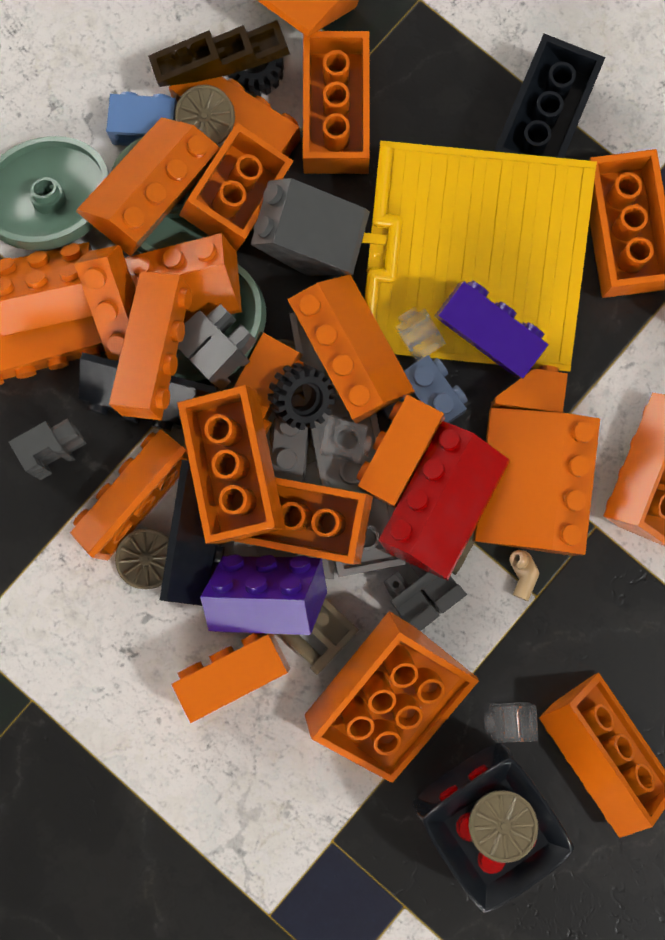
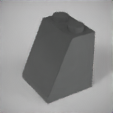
M293 178L268 181L263 193V202L258 219L254 225V234L250 245L305 276L353 275L370 211Z

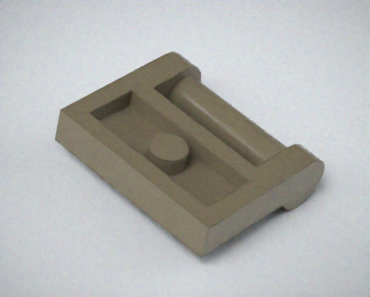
M325 598L312 630V634L328 648L322 655L300 635H279L312 665L310 669L318 675L359 629Z

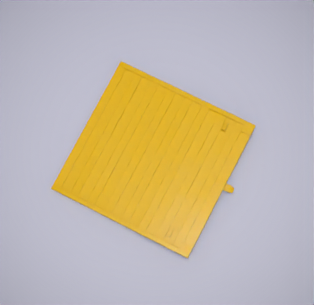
M380 140L371 233L364 232L362 243L370 244L364 300L394 354L416 357L429 355L430 358L498 365L434 317L457 284L463 281L468 283L474 280L489 292L486 298L494 304L502 301L517 313L514 319L521 324L523 322L526 324L530 322L545 334L542 340L549 345L531 368L538 369L541 365L558 367L559 371L570 372L597 161Z

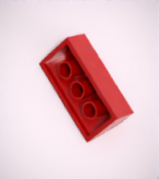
M442 421L379 538L383 548L388 554L448 581L510 462L509 459L473 432Z

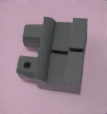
M221 304L207 316L199 310L184 324L185 335L183 341L179 342L178 349L220 391H223L231 383L228 377L239 365L245 366L250 362L245 354L257 340L241 324L226 337L223 333L236 319Z
M68 418L55 426H51L48 422L44 421L8 442L25 472L39 480L52 474L48 464L60 457L67 461L75 460L71 452L87 444L77 426L73 425Z
M408 563L419 576L417 580L408 585L397 571L383 583L392 597L390 600L391 604L401 618L421 631L440 616L438 612L443 614L464 598L467 593L451 576L447 581ZM421 590L424 592V594L427 596V598L431 601V603L434 605V607L427 601V599H426V598L424 597V595L421 593Z

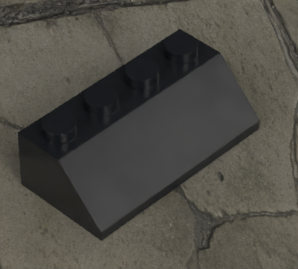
M544 33L494 152L564 158L606 57Z
M82 352L80 358L79 399L88 405L87 410L101 415H107L108 410L117 412L109 405L119 362ZM171 376L169 385L170 403L168 408L164 409L162 421L122 415L119 418L139 424L140 419L151 421V427L171 432L172 427L182 429L177 402L216 393L219 390L214 386Z
M182 460L159 600L202 606L200 597L216 566L219 564L222 556H224L225 546L205 543L189 460Z

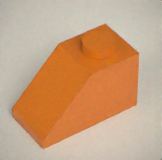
M541 365L538 369L534 368L523 379H519L497 395L491 402V408L563 413L568 373L559 372L558 367Z

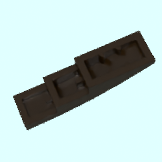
M275 20L249 32L242 25L216 37H213L210 30L148 55L157 84L159 87L230 75L290 55L279 22Z

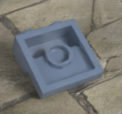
M426 355L404 370L415 390L409 396L443 412L445 422L451 423L465 413L467 408L464 404L468 400L459 386L451 387L445 379L448 371L440 359L432 360L429 355ZM395 403L382 410L390 423H392V420L389 419V415Z

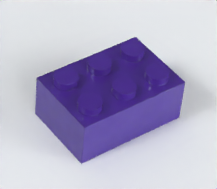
M474 280L468 283L463 281L457 284L434 317L510 374L523 379L549 345L542 340L545 334L530 322L527 324L523 322L521 324L514 319L517 313L502 301L494 304L486 298L489 292Z
M237 554L222 556L200 597L208 631L311 635L327 594L322 558H310L307 556L274 557L272 555L256 557L240 556Z

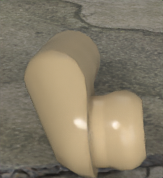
M515 550L510 555L509 561L519 580L512 595L529 601L539 577V570L532 556L527 551Z

